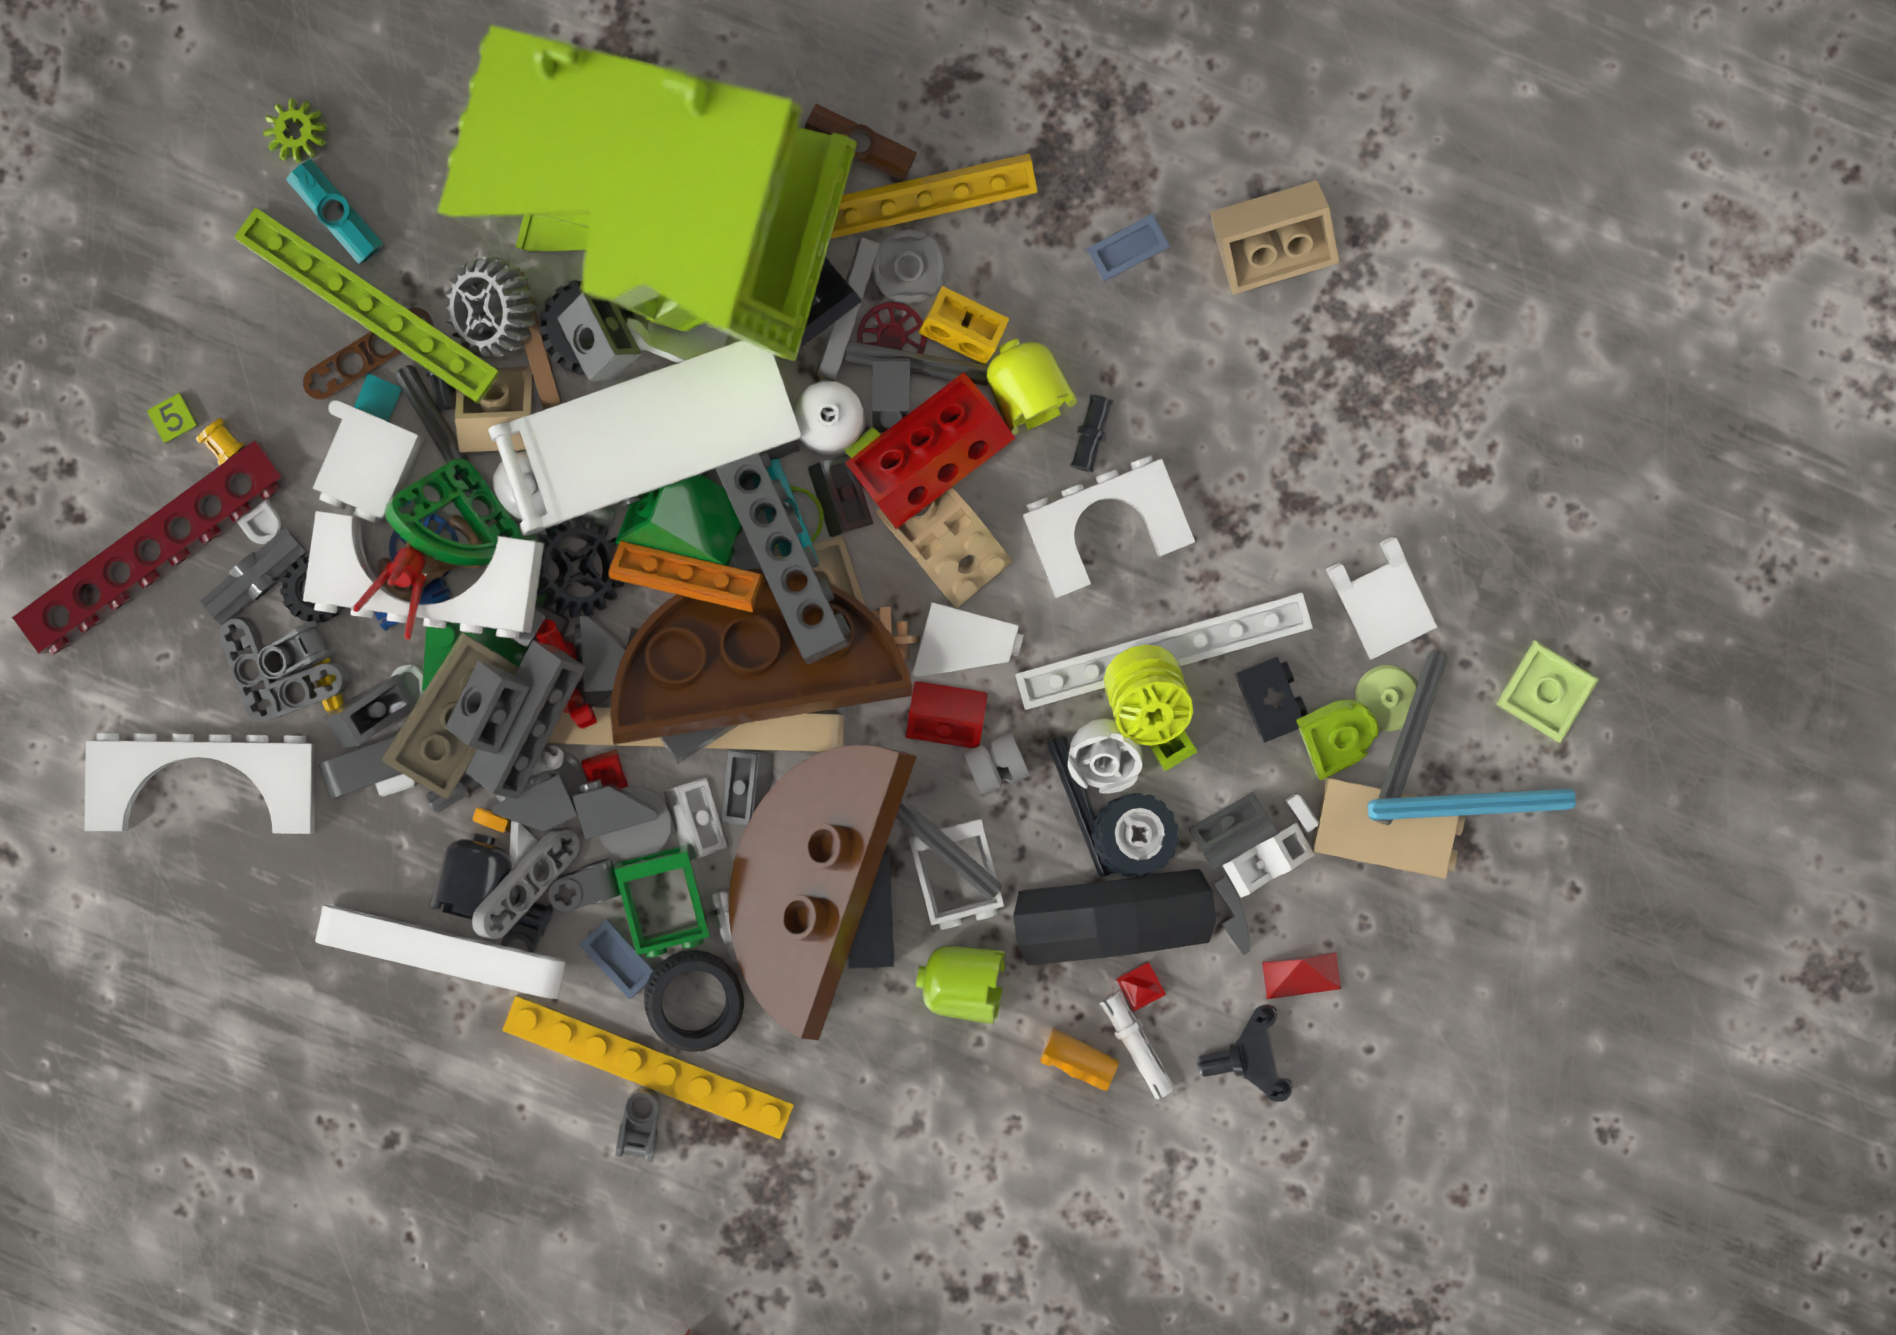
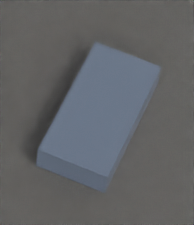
M1151 214L1088 247L1086 251L1104 283L1168 249L1170 245L1154 215Z
M608 919L579 944L629 1000L646 985L649 976L654 970L641 955H636L635 948Z

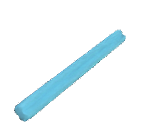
M1572 789L1374 799L1368 802L1367 807L1368 816L1371 820L1569 810L1576 806L1575 792Z

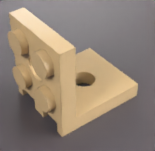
M953 487L927 505L925 508H930L924 515L918 517L920 513L918 512L897 529H895L879 508L875 512L876 515L913 556L955 609L960 607L1013 562L976 513ZM971 555L967 563L959 566V562L965 556Z

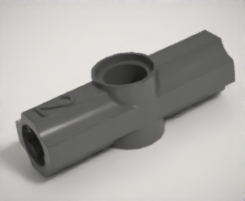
M284 528L259 551L250 553L230 570V576L200 602L209 614L220 625H223L224 622L238 614L251 600L254 602L267 593L279 581L278 577L286 571L289 565H293L296 562L295 560L303 557L307 551L287 528Z

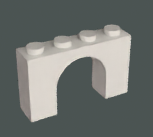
M1150 455L1131 463L1133 470L1119 476L1116 469L1096 477L1098 484L1084 490L1081 483L1061 491L1063 499L1049 503L1046 497L1026 505L1029 512L1023 514L1022 517L1055 599L1091 584L1076 548L1074 533L1081 513L1095 502L1114 499L1134 507L1142 516L1159 557L1195 543L1162 459L1154 462Z

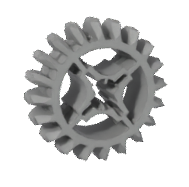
M493 256L475 258L468 261L466 265L457 268V275L449 279L452 288L444 293L450 298V303L444 308L450 310L451 318L446 323L454 325L455 329L452 336L461 338V346L470 349L474 355H482L487 358L508 356L514 350L524 346V340L532 336L528 326L536 323L531 316V311L537 307L531 304L530 297L534 291L527 290L526 285L529 278L520 276V267L511 265L509 260L503 258L498 259V257ZM486 280L490 282L487 288L483 285ZM493 327L498 330L496 334L491 332Z

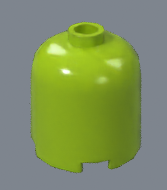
M952 945L941 946L935 949L929 955L926 966L919 965L916 978V988H923V1000L926 1007L931 1012L941 1016L994 1025L995 1020L998 1018L1003 988L996 987L999 971L1005 972V951Z

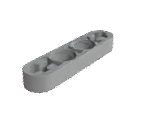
M862 237L857 244L846 277V281L861 300L879 247V243ZM861 303L830 326L816 376L835 381Z
M553 828L549 830L477 907L472 917L474 931L479 936L498 939L503 937L576 858L580 848L577 834L569 829ZM537 861H540L543 866V873L536 881L533 876V867ZM517 886L520 891V897L517 904L513 906L509 895L512 888Z

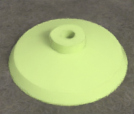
M1377 666L1366 672L1359 680L1354 700L1362 702L1371 710L1377 719L1379 731H1396L1403 728L1418 683L1407 670L1399 666Z

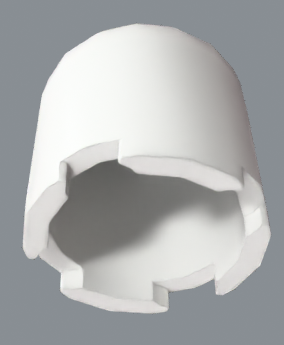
M821 381L810 385L799 395L793 408L801 432L799 440L808 450L819 455L837 456L845 452L863 435L866 428V411L861 398L850 387L837 381ZM825 408H831L834 411L828 413ZM821 412L826 415L825 421L821 418ZM835 415V418L829 422V418Z

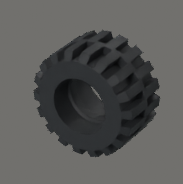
M576 279L569 281V284L564 287L561 285L555 290L556 293L552 297H548L545 302L546 307L544 311H541V327H539L543 339V345L551 357L565 369L583 375L585 373L582 370L581 364L557 319L582 293H585L582 291L583 281ZM616 304L626 323L628 319H635L633 311Z

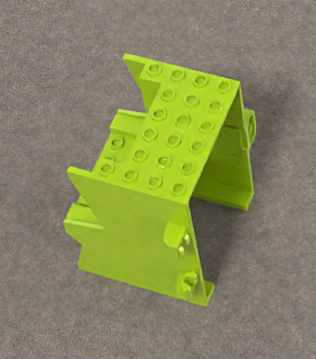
M490 25L489 32L483 37L480 45V55L482 57L478 71L473 74L470 81L469 90L471 96L468 107L460 116L458 142L449 155L448 166L450 170L438 213L451 217L524 215L515 248L531 253L586 251L582 282L583 292L611 301L645 316L646 320L683 332H688L707 322L774 355L796 362L857 142L845 135L837 133L828 135L798 127L803 107L789 99L573 46L557 40L553 41Z

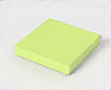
M1533 641L1495 704L1556 742L1561 743L1599 679L1539 642Z

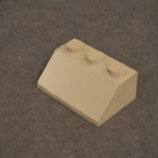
M1318 180L1210 212L1216 242L1233 295L1340 263L1330 209Z

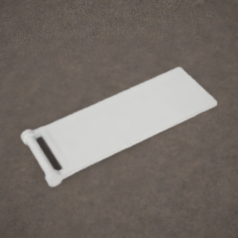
M744 340L511 422L494 425L488 429L491 440L497 443L522 518L520 527L524 536L536 534L545 528L801 438V432L774 355ZM519 432L521 433L548 513L543 516L537 517L510 438L513 434Z

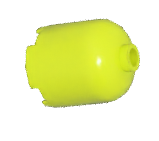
M1014 339L998 348L1000 354L990 363L986 377L1002 417L1013 434L1019 432L1018 427L1025 424L1027 429L1031 430L1061 415L1058 408L1067 403L1068 407H1073L1078 400L1048 347L1033 341L1020 344L1018 339Z

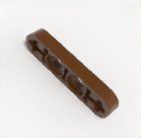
M419 307L408 309L419 318L424 317L428 324L434 326L432 317L427 311ZM370 331L310 368L303 378L304 390L314 399H330L403 353L395 347L389 354L381 355L377 353L374 348V341L377 335ZM356 353L361 356L363 366L358 373L348 374L343 370L342 361L347 354ZM334 363L337 372L345 381L339 384L338 379L333 378L326 383L328 388L326 392L323 393L319 389L313 391L311 386L315 383L314 376L319 374L322 377H327L332 374L333 371L328 366Z

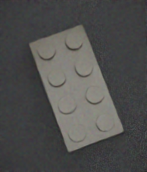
M463 632L381 759L388 766L446 800L477 751V748L465 744L445 726L478 660L506 669L514 676L519 668L516 664Z

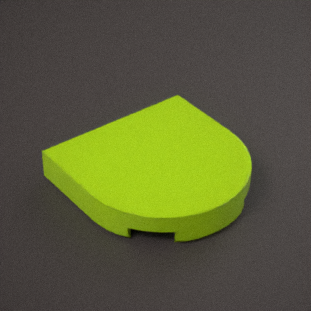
M1339 700L1296 720L1313 769L1320 781L1365 758L1368 754L1367 749L1379 734V725L1371 710L1365 704L1356 700Z

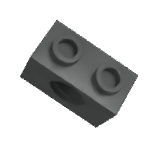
M582 293L557 318L589 381L617 379L642 354L618 306L611 301Z
M478 660L445 728L468 746L497 755L530 687L508 670Z

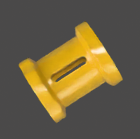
M221 417L206 427L196 438L199 444L204 443L218 458L217 463L219 465L246 447L243 442H238L223 426L225 421Z

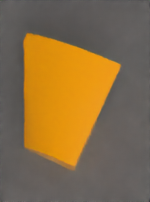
M1054 1027L1046 1040V1046L1040 1056L1042 1064L1049 1067L1052 1064L1066 1072L1069 1076L1106 1092L1119 1064V1060Z

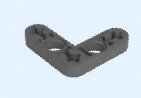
M245 617L233 618L224 622L220 628V641L245 710L254 721L265 722L337 696L344 692L348 686L349 677L346 669L335 662L318 665L279 681L267 678L260 671L258 677L255 680H251L244 674V663L248 659L257 662L258 655L264 648L254 622ZM236 628L244 629L245 631L241 641L232 638V633L236 632ZM252 648V653L238 656L237 651ZM327 673L329 675L335 674L337 681H334L332 686L325 685L315 688L314 681L326 678ZM293 682H299L305 689V697L300 703L294 702L289 696V687ZM265 683V688L251 692V686ZM262 699H269L271 702V706H268L266 710H259L257 704Z

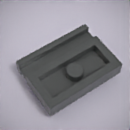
M1254 793L1247 795L1189 828L1194 841L1212 870L1278 834L1274 824Z

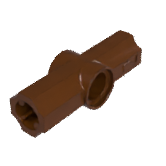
M817 103L804 129L828 135L837 133L852 138L855 134H865L871 141L870 146L864 152L855 151L853 160L861 161L902 182L908 175L917 155L916 151L874 132L867 125L858 124Z

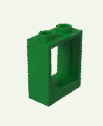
M688 844L615 862L614 871L636 955L645 953L646 957H656L667 953L668 947L682 944V948H692L703 944L704 938L710 937V928ZM683 868L697 923L644 936L630 881Z

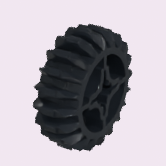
M578 516L573 518L571 525L567 520L559 523L558 528L555 525L545 528L547 536L539 533L534 537L536 542L544 543L538 581L540 587L537 588L536 597L544 593L547 595L543 602L545 608L551 607L557 602L556 614L558 615L564 614L567 608H569L571 618L578 617L581 609L585 616H591L594 614V606L600 611L607 608L605 598L610 601L617 598V594L612 587L620 588L624 585L623 581L610 579L608 572L615 556L612 547L617 545L615 543L617 537L607 541L605 536L608 534L609 528L606 526L595 532L596 520L594 519L588 520L585 526H583L582 517ZM567 537L579 538L587 542L578 552H574L567 547L563 549L557 543ZM596 553L599 554L602 562L601 579L599 578L601 574L595 570L593 565ZM550 555L553 556L551 560L556 563L559 569V575L555 582L551 577L549 569ZM583 557L578 566L581 572L569 577L574 567L571 562ZM574 582H579L585 587L589 585L594 589V592L586 597H576L565 593V590L572 586Z

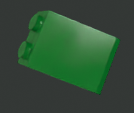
M698 474L641 494L643 496L642 500L629 505L615 541L618 545L620 541H625L727 566L735 552L734 548H732L734 540L743 527L725 489L703 475Z

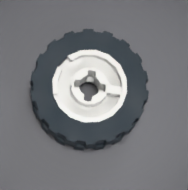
M1134 793L1109 801L1108 805L1102 807L1098 812L1099 816L1093 823L1094 832L1092 833V840H1094L1095 845L1093 848L1095 853L1101 858V863L1107 865L1113 873H1120L1125 877L1152 874L1157 872V869L1164 868L1168 864L1167 861L1174 856L1176 852L1175 847L1179 842V837H1177L1178 823H1175L1173 812L1168 810L1162 800L1158 801L1155 799V796L1149 794ZM1132 828L1139 830L1141 835L1139 841H1131L1133 837Z

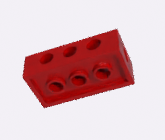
M963 372L877 437L853 458L848 459L845 464L887 519L897 529L1016 438L997 410Z

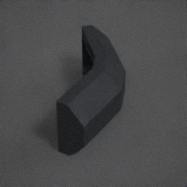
M1200 869L1096 883L1022 890L1018 892L1013 915L1017 946L1027 965L1124 956L1205 944L1210 942L1216 923L1213 891Z

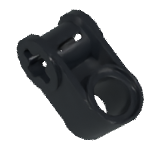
M520 893L515 901V904H517L519 900ZM535 902L526 912L537 915L539 918L525 913L504 935L501 945L509 947L512 940L520 939L526 943L529 952L536 953L555 908L551 904L544 906Z

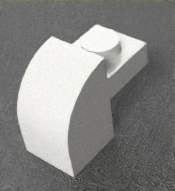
M1296 822L1278 831L1277 835L1228 861L1223 867L1242 898L1270 880L1293 870L1315 854Z

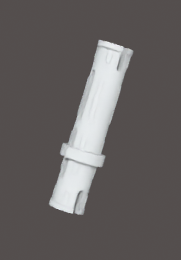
M1118 991L1115 995L1113 993L1103 999L1100 1005L1116 1029V1032H1114L1118 1040L1121 1039L1127 1047L1155 1099H1160L1161 1096L1164 1097L1176 1089L1175 1084H1173L1160 1059L1141 1029L1143 1026L1139 1018L1136 1019L1130 1011L1122 993Z

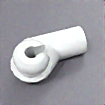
M556 745L547 746L531 774L540 776L548 771L557 770L563 763L562 749Z

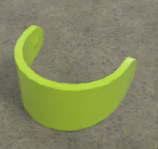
M790 485L793 492L807 495L817 507L819 524L816 532L810 538L813 543L820 535L823 527V508L814 494L801 487Z

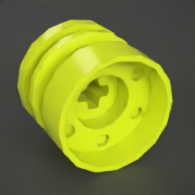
M1140 645L1131 647L1118 654L1107 666L1103 678L1105 692L1112 707L1117 728L1124 737L1130 738L1136 744L1153 746L1166 743L1179 736L1189 725L1193 714L1192 699L1184 682L1180 665L1171 652L1160 646Z

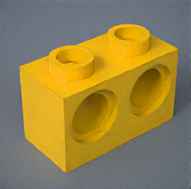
M942 286L934 298L918 333L986 365L998 346L1009 318Z

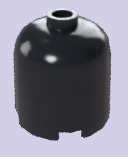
M474 833L472 840L460 839L452 842L447 847L441 862L429 908L441 909L443 904V913L472 920L477 907L512 870L509 854L504 849L494 845L496 838Z

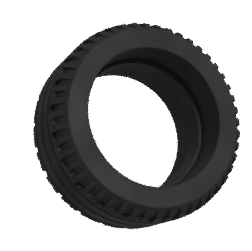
M686 950L667 957L653 970L645 987L644 1007L652 1029L665 1043L682 1051H706L725 1042L734 1033L743 1015L744 995L735 972L723 959L706 951ZM690 971H702L716 977L722 984L726 996L725 1007L719 1018L708 1027L700 1030H684L674 1026L666 1018L662 1007V997L669 983L677 976Z

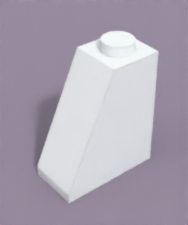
M931 603L912 675L922 677L1009 662L1011 655L1018 657L1024 635L1017 633L1018 625Z

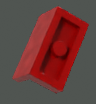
M915 681L905 738L972 749L980 746L988 694L983 691Z

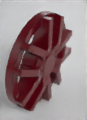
M897 302L882 303L870 309L863 316L857 330V343L902 350L905 343H908L918 349L916 353L923 354L927 337L920 334V347L919 344L908 338V336L920 330L923 320L915 310ZM893 308L903 310L907 314L896 322ZM888 309L891 322L883 324L878 312ZM872 315H874L879 328H865V324ZM912 316L918 325L905 331L902 324ZM863 333L877 334V341L863 343Z

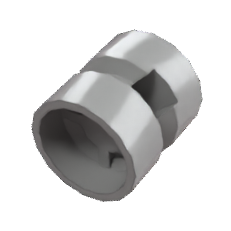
M1011 732L992 740L991 747L989 748L980 745L963 753L982 797L1001 789L1003 781L1013 784L1030 776Z

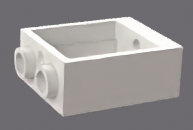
M981 818L940 829L953 842L976 836L984 869L997 880ZM916 835L909 837L931 925L939 924L940 930L962 925L961 918L975 914L976 920L998 915L997 908L1004 907L1000 892L992 900L986 899L938 912L922 850L929 849V847Z

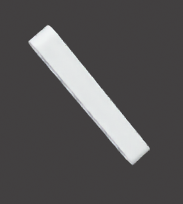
M333 905L322 906L315 939L316 943L551 999H558L566 964V961Z

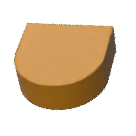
M480 806L476 807L472 817L473 821L502 833H510L512 820L493 814L490 809Z

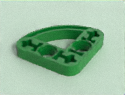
M454 459L398 492L387 503L385 508V516L388 522L404 540L424 554L450 564L462 566L490 564L497 547L498 535L522 540L521 532L476 468L464 459ZM461 474L464 480L456 481L453 475ZM425 486H431L438 492L440 497L438 502H432L425 497L423 492ZM472 488L474 491L466 497L464 493ZM474 500H480L487 506L489 512L487 516L479 515L474 510L472 504ZM414 501L416 506L409 514L400 513L399 507L404 508ZM453 502L482 544L471 545L448 540L432 532L420 522ZM494 518L497 523L489 528L487 524Z

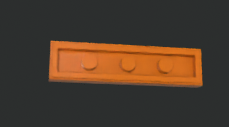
M620 541L608 571L610 579L753 612L764 583V576L760 573L625 541Z

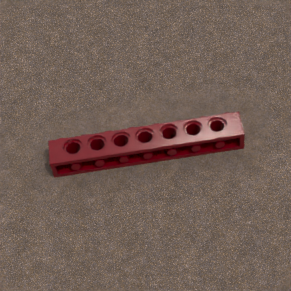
M254 440L12 617L38 654H46L47 652H50L51 655L57 654L71 643L68 639L69 636L77 630L85 633L101 621L98 615L109 607L112 611L122 607L131 599L128 593L139 585L142 589H145L155 583L161 577L158 571L169 563L175 567L191 556L189 549L201 541L203 545H206L222 533L219 529L220 526L230 519L233 523L239 521V518L252 511L249 505L260 497L263 501H266L282 489L279 483L285 480L286 477L262 444ZM241 474H247L252 482L251 489L244 495L237 494L233 486L234 480ZM211 496L218 497L221 502V510L214 517L207 516L203 509L205 500ZM181 518H186L191 525V531L184 539H178L173 532L175 522ZM150 540L157 541L161 549L159 557L154 561H148L143 554L144 545ZM120 562H125L130 568V576L123 583H118L113 577V569ZM90 584L96 585L100 591L99 600L93 605H88L83 599V591ZM60 606L65 607L70 616L68 623L63 627H58L53 621V612Z

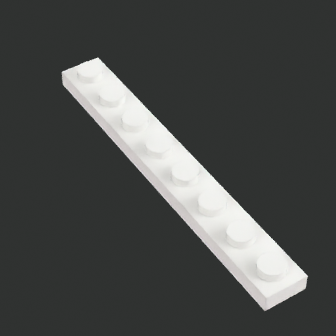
M1299 593L1017 673L1015 677L1024 709L1028 710L1105 688L1103 678L1107 666L1118 654L1131 647L1140 645L1160 646L1171 652L1179 665L1183 666L1313 629L1304 595Z

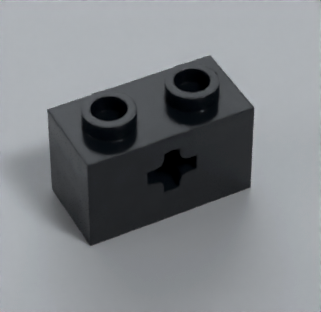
M1273 657L1234 673L1262 743L1299 729L1296 720L1308 715L1302 697L1297 696L1294 698L1289 684L1295 682L1287 661L1280 663L1278 657ZM1272 688L1274 692L1282 693L1283 698L1278 700L1279 708L1275 709L1272 704L1265 705L1264 698L1268 696L1267 689Z

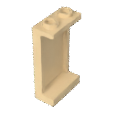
M1330 778L1325 779L1317 817L1319 823L1315 827L1311 847L1313 852L1446 879L1447 872H1454L1458 851L1452 850L1455 835L1461 836L1465 815L1393 819L1390 825H1383L1369 818L1367 807L1369 801L1379 798L1381 789ZM1402 793L1401 798L1417 796Z

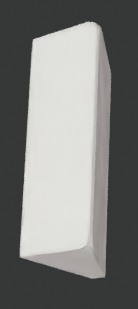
M707 777L664 791L680 846L688 844L692 860L729 848Z

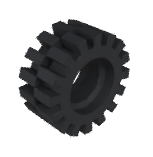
M309 556L295 560L296 562L293 565H289L286 569L287 573L281 579L283 584L282 588H280V595H283L284 601L282 602L294 617H298L306 622L314 620L327 622L341 614V610L346 607L338 606L337 613L314 610L315 604L303 601L304 597L301 588L307 577Z

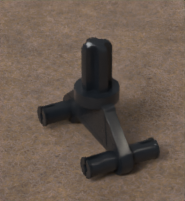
M1267 1004L1257 1007L1236 1043L1230 1044V1050L1200 1055L1197 1065L1201 1076L1208 1077L1234 1072L1237 1077L1243 1076L1245 1079H1248L1268 1095L1271 1101L1283 1102L1287 1100L1292 1094V1082L1287 1078L1278 1077L1268 1029L1277 1020V1009Z

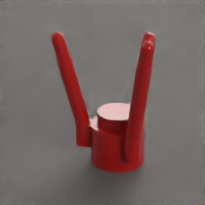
M401 548L393 562H389L381 575L353 606V611H360L387 580L389 585L396 584L400 587H408L412 584L413 590L404 633L405 639H411L421 589L426 581V576L422 573L426 562L424 556L413 548Z

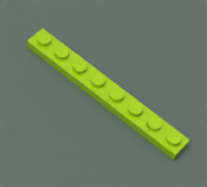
M254 208L234 236L236 241L477 404L481 402L500 375L499 371L258 208Z

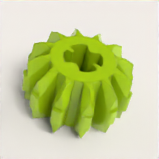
M291 98L288 101V111L277 103L274 107L280 114L279 117L275 118L272 115H266L265 117L268 123L274 125V128L263 130L265 137L275 138L269 143L268 148L272 152L281 148L279 158L283 161L290 157L292 151L296 163L302 162V151L304 150L311 158L316 157V152L312 149V144L315 143L321 147H324L326 144L322 138L316 136L317 133L328 131L326 124H315L322 118L323 114L320 110L310 113L312 104L309 101L305 100L298 110L296 100ZM292 123H296L298 126L301 123L304 125L300 128L302 136L298 139L292 135L290 139L287 137L291 133L289 126Z

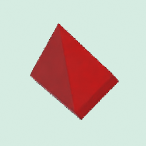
M1336 952L1262 962L1267 999L1341 989Z

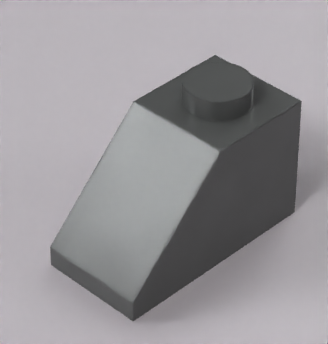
M396 674L351 698L342 706L324 716V719L344 749L362 744L414 709L416 702L399 674Z
M600 779L580 784V791L575 792L573 795L585 840L658 819L659 816L656 807L611 782L602 785Z

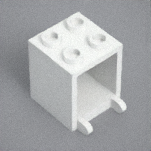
M337 400L332 401L328 406V410L332 415L341 418L342 421L313 489L322 492L319 500L345 509L346 505L350 504L356 507L354 515L379 524L381 518L387 520L385 516L387 503L398 492L405 489L426 439Z

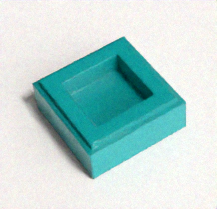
M367 374L354 408L390 422L403 389L376 376Z

